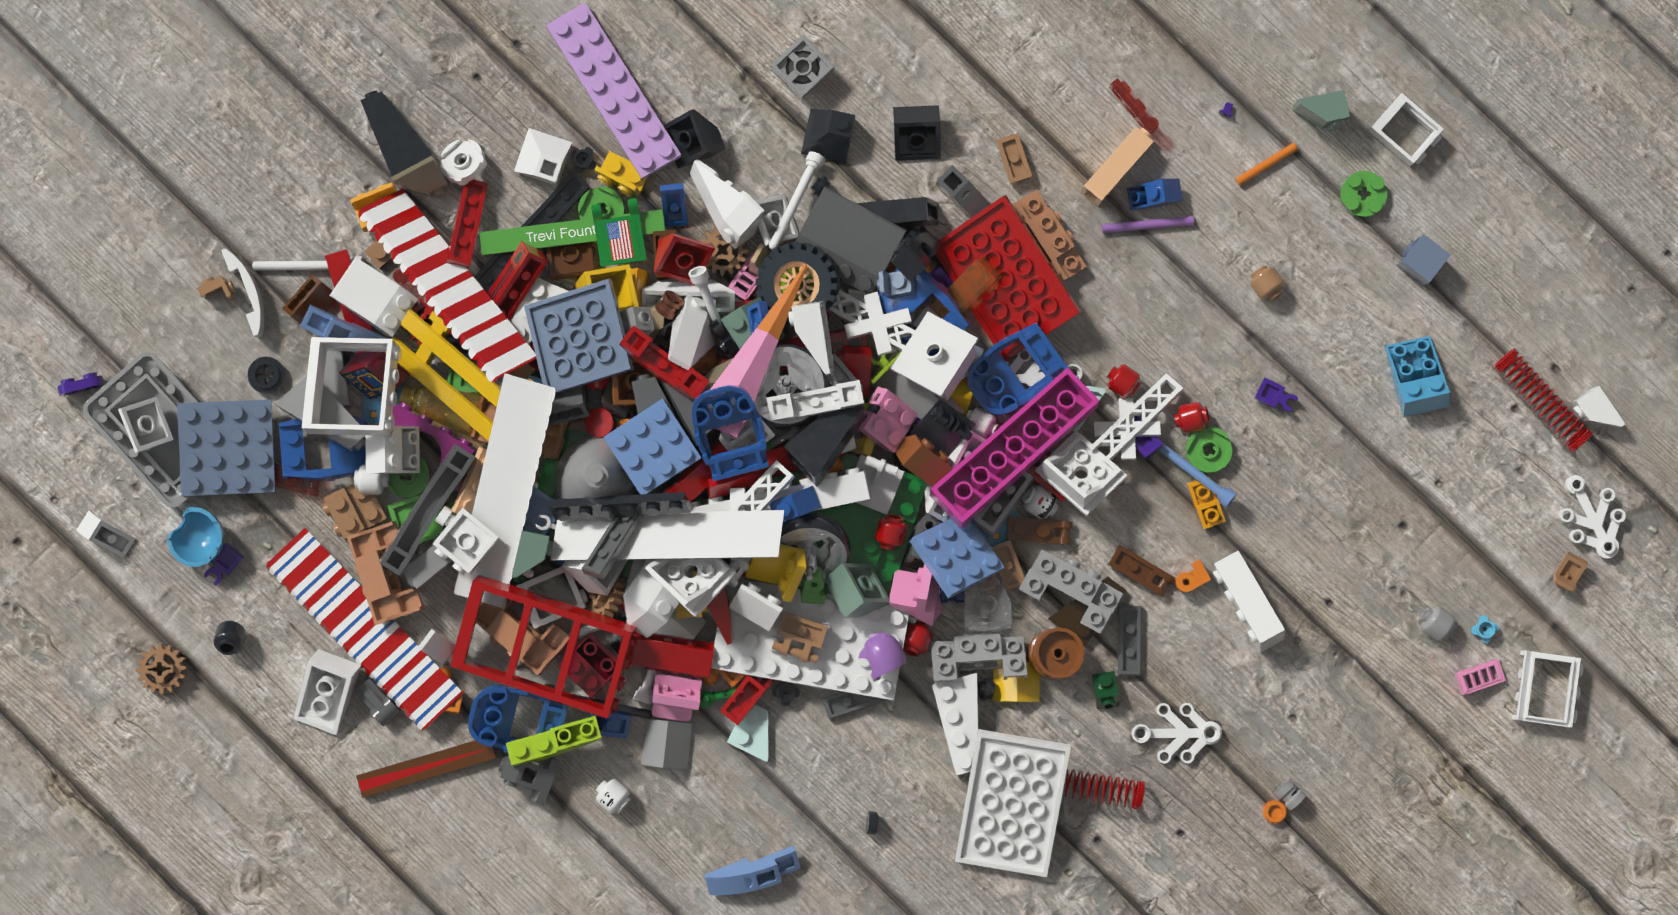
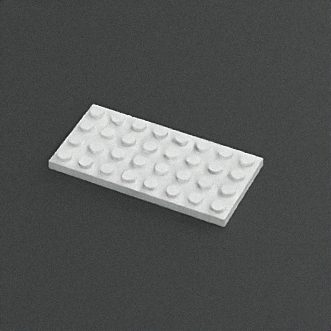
M742 579L737 581L738 585L735 588L726 585L729 605L744 582L748 584L750 581L762 588L760 592L769 596L771 593L782 600L781 590L778 589L776 584ZM797 588L791 602H781L784 608L770 631H767L731 608V644L727 645L717 626L712 669L894 700L900 667L882 675L880 680L873 682L871 678L872 670L868 660L858 657L864 648V643L873 633H888L895 637L903 648L909 614L889 604L860 618H845L840 613L838 604L831 594L825 593L824 604L801 603L800 589ZM783 612L828 626L821 649L812 646L810 650L811 653L819 655L816 664L808 661L804 663L799 658L790 655L783 656L780 655V652L772 650L774 640L783 643L785 639L784 636L776 634ZM792 639L790 646L803 650L805 643Z

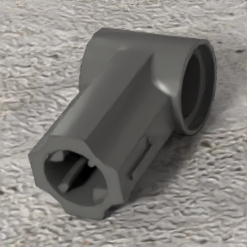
M371 678L360 685L355 691L369 707L372 716L382 726H385L401 712L396 703L386 696Z

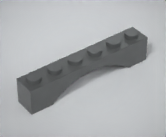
M453 444L378 561L381 565L397 575H401L429 526L476 458L458 445Z

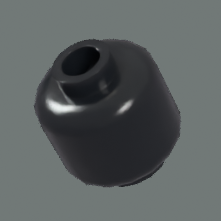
M221 622L216 628L213 639L215 648L224 655H233L240 652L244 645L246 631L238 622Z

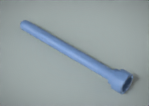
M1164 443L1158 449L1159 452L1215 493L1217 499L1220 500L1219 503L1225 508L1237 496L1238 493L1234 490L1219 486Z

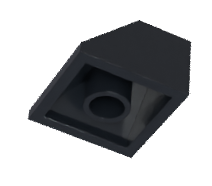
M695 109L689 110L663 125L681 154V157L675 160L678 169L693 164L696 159L702 161L726 149L718 127Z
M810 109L801 154L808 155L809 152H816L826 160L846 164L855 115L835 110Z

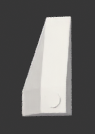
M688 294L684 299V306L677 310V316L673 319L668 360L686 370L693 367L714 346L716 335L709 325L712 321L704 301Z

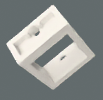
M1401 93L1368 131L1410 167L1414 163L1419 164L1426 157L1427 154L1424 151L1429 145L1434 147L1440 141L1442 136L1439 134L1443 128ZM1401 107L1431 132L1412 156L1381 131Z
M563 567L516 586L530 591L529 587L565 573L578 603L574 606L585 609L587 608L586 602L589 601L584 588L580 590L576 582L577 580ZM533 607L530 621L533 628L537 629L563 617L553 614L542 619L538 608Z

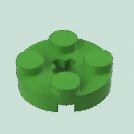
M1358 171L1350 175L1342 184L1340 199L1343 206L1353 216L1361 218L1370 217L1379 212L1385 205L1387 188L1382 177L1370 171ZM1363 188L1370 193V196L1366 197L1365 200H1361L1362 197L1358 195V191H1362Z
M597 187L587 191L580 199L578 205L580 219L593 218L591 209L593 204L606 205L605 209L608 212L607 214H602L603 217L625 214L624 203L619 194L608 187Z
M1206 427L1202 432L1192 433L1187 440L1186 458L1190 464L1203 473L1217 472L1224 468L1232 457L1230 439L1219 428ZM1209 444H1212V449L1215 451L1214 455L1209 454L1208 456H1206L1204 454L1205 450H1203V446H1208Z
M420 456V473H413L410 481L407 479L402 480L403 474H389V486L387 489L392 494L402 498H412L423 493L431 479L427 462Z

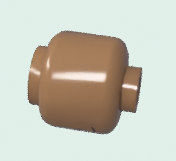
M1263 266L1251 275L1250 285L1261 300L1270 299L1274 301L1283 294L1281 290L1285 282L1274 267L1267 268V266Z

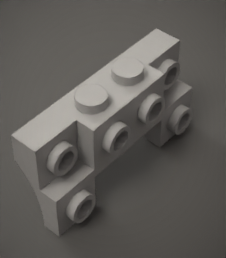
M1042 549L1032 568L1029 569L1019 590L1040 601L1049 585L1087 605L1088 609L1080 623L1101 634L1124 594L1100 581L1101 576L1091 570L1085 573L1079 569L1081 565L1075 561L1068 559L1065 562Z
M986 632L982 635L961 634L954 637L952 641L931 642L934 684L945 681L957 683V671L1002 669V666L1004 680L1011 677H1024V679H1027L1023 636L1001 637L1000 634Z

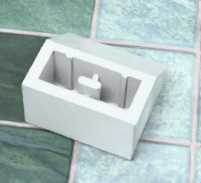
M394 426L391 429L390 436L365 435L366 474L420 473L419 427Z
M751 581L748 584L744 582L729 608L770 631L784 608L781 605L782 600L771 593L769 596L760 592L762 588Z

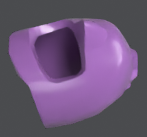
M885 632L871 634L870 638L864 643V648L858 657L868 660L872 670L871 678L873 682L880 680L882 675L907 663L901 644L895 637Z

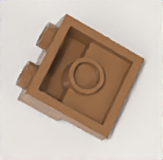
M354 484L323 498L325 503L322 504L326 515L328 517L332 515L336 523L332 525L338 537L343 536L345 540H348L347 537L365 531L388 519L377 496L361 494Z

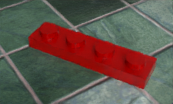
M473 179L463 186L446 263L466 267L467 269L470 267L488 183Z

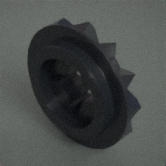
M260 357L250 365L248 381L256 391L268 394L277 391L283 384L285 372L278 360L272 357ZM266 365L270 373L276 374L273 377H269L267 382H265V378L257 376L265 372Z

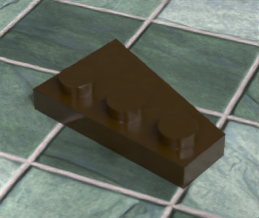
M1106 577L1102 580L1103 583L1123 594L1126 592V589L1111 578ZM1076 599L1048 618L1058 627L1066 628L1076 633L1084 646L1087 645L1096 632L1080 623L1088 606Z

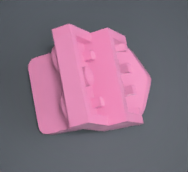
M925 564L923 568L919 567L918 573L897 570L894 573L889 603L892 607L933 626V622L938 618L942 610L939 595L940 586Z
M655 670L652 715L671 720L690 721L693 709L699 710L702 678H695L691 674L685 673L672 674L668 670Z

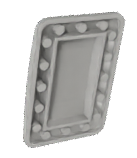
M143 352L85 402L83 414L163 504L171 508L178 507L190 497L181 496L177 403H195L198 401L154 353ZM157 397L174 440L144 452L135 453L118 409Z

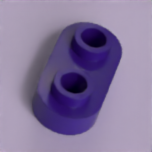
M97 372L83 375L84 379L75 381L74 378L60 381L61 385L57 386L59 396H67L104 386L103 376H97Z

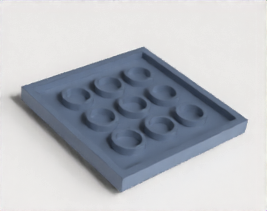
M611 279L593 283L524 306L543 385L554 387L555 394L634 370L631 356L619 345L625 337V331Z
M272 399L177 403L181 496L276 492Z

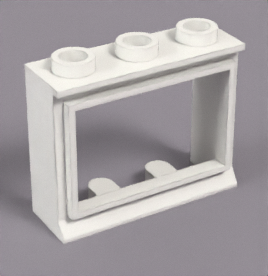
M1521 650L1520 655H1524L1523 667L1518 672V678H1521L1520 690L1515 695V701H1518L1517 714L1512 715V719L1572 728L1573 723H1576L1578 714L1577 709H1575V702L1580 697L1578 678L1582 677L1583 674L1581 658ZM1535 658L1571 663L1564 721L1528 716Z

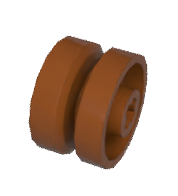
M1057 627L1041 631L1034 636L1028 646L1027 657L1031 668L1036 674L1045 679L1056 680L1070 677L1076 673L1084 661L1085 651L1083 643L1076 633L1066 628Z

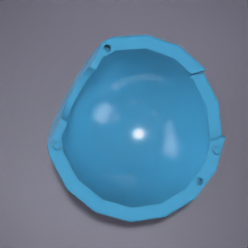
M189 507L182 515L184 517L182 523L178 528L171 531L167 537V544L170 553L178 562L190 567H199L212 562L220 554L225 537L222 524L214 514L202 508Z

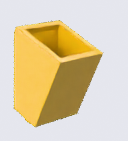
M630 264L586 271L575 283V288L578 289L611 279L619 311L621 312L631 307H639Z

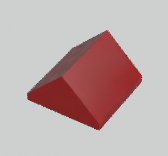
M674 233L659 239L653 271L655 274L695 286L691 282L689 272L698 266L706 267L715 250V246Z

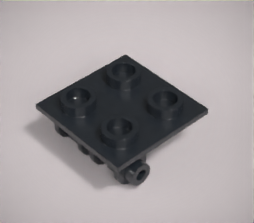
M940 398L915 426L911 434L917 435L922 440L927 438L935 446L934 449L936 451L942 450L949 456L962 440L968 441L971 439L973 433L970 431L975 427L976 423Z

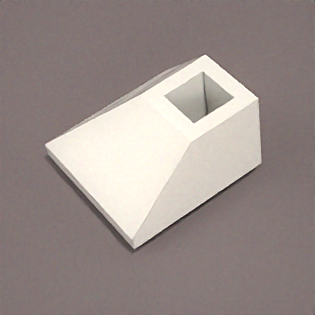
M529 128L514 172L558 186L573 143Z

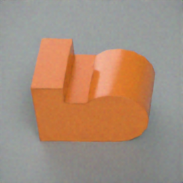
M1200 559L1191 563L1192 571L1182 572L1176 576L1175 586L1178 590L1189 592L1211 580Z

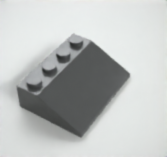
M824 187L795 242L811 243L812 246L822 248L825 254L828 253L832 257L831 261L833 264H836L838 268L836 271L837 275H840V280L866 294L874 293L877 288L879 271H886L895 254L893 251L899 246L898 244L901 242L906 230Z

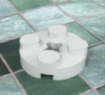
M467 139L468 141L464 142L461 140L454 141L441 154V165L439 163L441 172L446 179L457 183L459 186L468 184L487 166L483 150L473 140ZM460 159H467L465 163L460 165Z

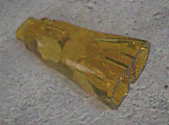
M403 386L399 403L403 402L412 407L413 411L417 414H424L433 421L469 437L471 436L474 428L427 387L414 386L412 388ZM459 391L477 408L479 407L482 394Z

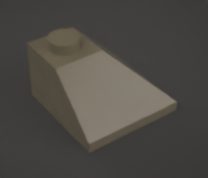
M432 156L391 177L392 181L399 188L428 197L433 195L435 198L447 192L446 188L450 187L446 177L439 168V164Z

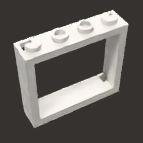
M311 337L302 429L309 434L390 436L391 429L394 428L395 423L392 413L393 406L397 402L395 383L399 381V371L397 369V363L401 359V348L393 339ZM327 351L387 352L379 426L319 424Z

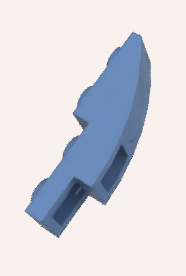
M312 305L309 306L300 325L301 328L315 333L322 338L387 339Z
M790 846L753 862H749L747 858L704 874V878L710 895H733L756 891L781 883V876L798 870L801 867L795 848Z

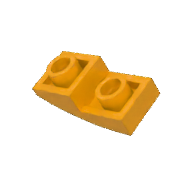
M1198 480L1186 483L1203 529L1226 522L1215 493Z

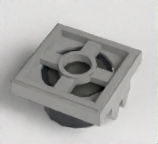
M804 34L770 65L772 70L801 100L810 92H813L819 84H822L826 77L835 69V66Z

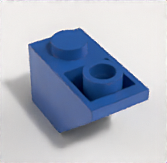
M1179 178L1159 179L1127 188L1130 211L1166 206L1183 201Z

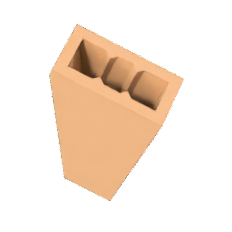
M1135 127L1083 186L1081 193L1098 207L1153 144L1152 135L1144 128L1139 129Z

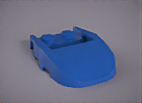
M925 269L914 278L915 294L888 298L882 295L879 290L877 291L883 314L908 308L911 315L933 293L950 311L943 320L964 331L972 324L970 320H965L959 311L961 307L948 293V289L931 277V274ZM912 336L901 339L907 344ZM939 349L930 350L928 355L935 356Z
M1036 322L1003 338L982 355L969 370L968 386L986 411L993 414H1004L1017 409L1018 406L1033 399L1068 366ZM1018 339H1020L1045 375V377L1027 389L1023 387L999 353Z
M727 385L705 391L695 399L691 413L695 432L694 438L696 445L699 446L705 464L709 465L712 471L713 481L769 467L766 456L767 448L763 422L746 389L740 386ZM751 419L757 444L712 455L706 435L707 430Z
M352 416L360 425H369L363 419ZM294 419L279 423L283 479L295 477L307 481H335V479L354 477L355 471L359 470L360 466L366 465V445L360 450L354 449L350 451L329 438L331 468L306 470L302 422Z
M492 685L480 691L473 700L468 719V729L471 736L480 744L488 747L495 746L508 753L506 743L519 739L510 737L519 696L535 698L544 702L536 734L550 731V728L563 725L568 705L508 685Z

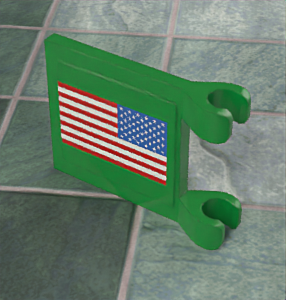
M636 198L628 200L629 216L603 220L601 205L593 204L591 206L601 267L647 260L638 200Z

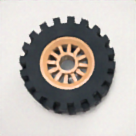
M806 242L785 244L766 256L763 264L759 267L757 271L759 275L756 278L755 284L758 285L757 297H760L761 301H767V307L770 311L783 294L782 289L787 288L792 279L796 277V267H800V271L807 264L806 270L808 272L802 279L803 288L797 292L799 301L794 300L792 307L799 304L825 301L827 313L834 305L840 290L838 288L840 275H837L836 271L838 268L831 261L832 257L828 253L825 254L822 248L818 246L815 247L811 243ZM791 268L793 275L787 269ZM785 273L789 279L782 277V275ZM811 274L813 278L807 280L806 277ZM781 281L786 282L787 285L781 286ZM814 282V287L808 285V283ZM806 289L813 290L812 294L810 295ZM802 292L807 297V299L803 300ZM788 315L787 320H786L787 323H790V322H789V315Z

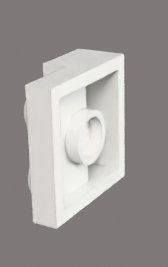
M462 508L434 541L433 545L437 548L434 552L444 560L449 557L455 563L452 567L462 575L465 572L471 575L499 537Z

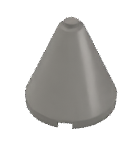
M587 435L575 441L563 453L556 470L555 482L559 499L629 495L635 486L603 437L597 438Z

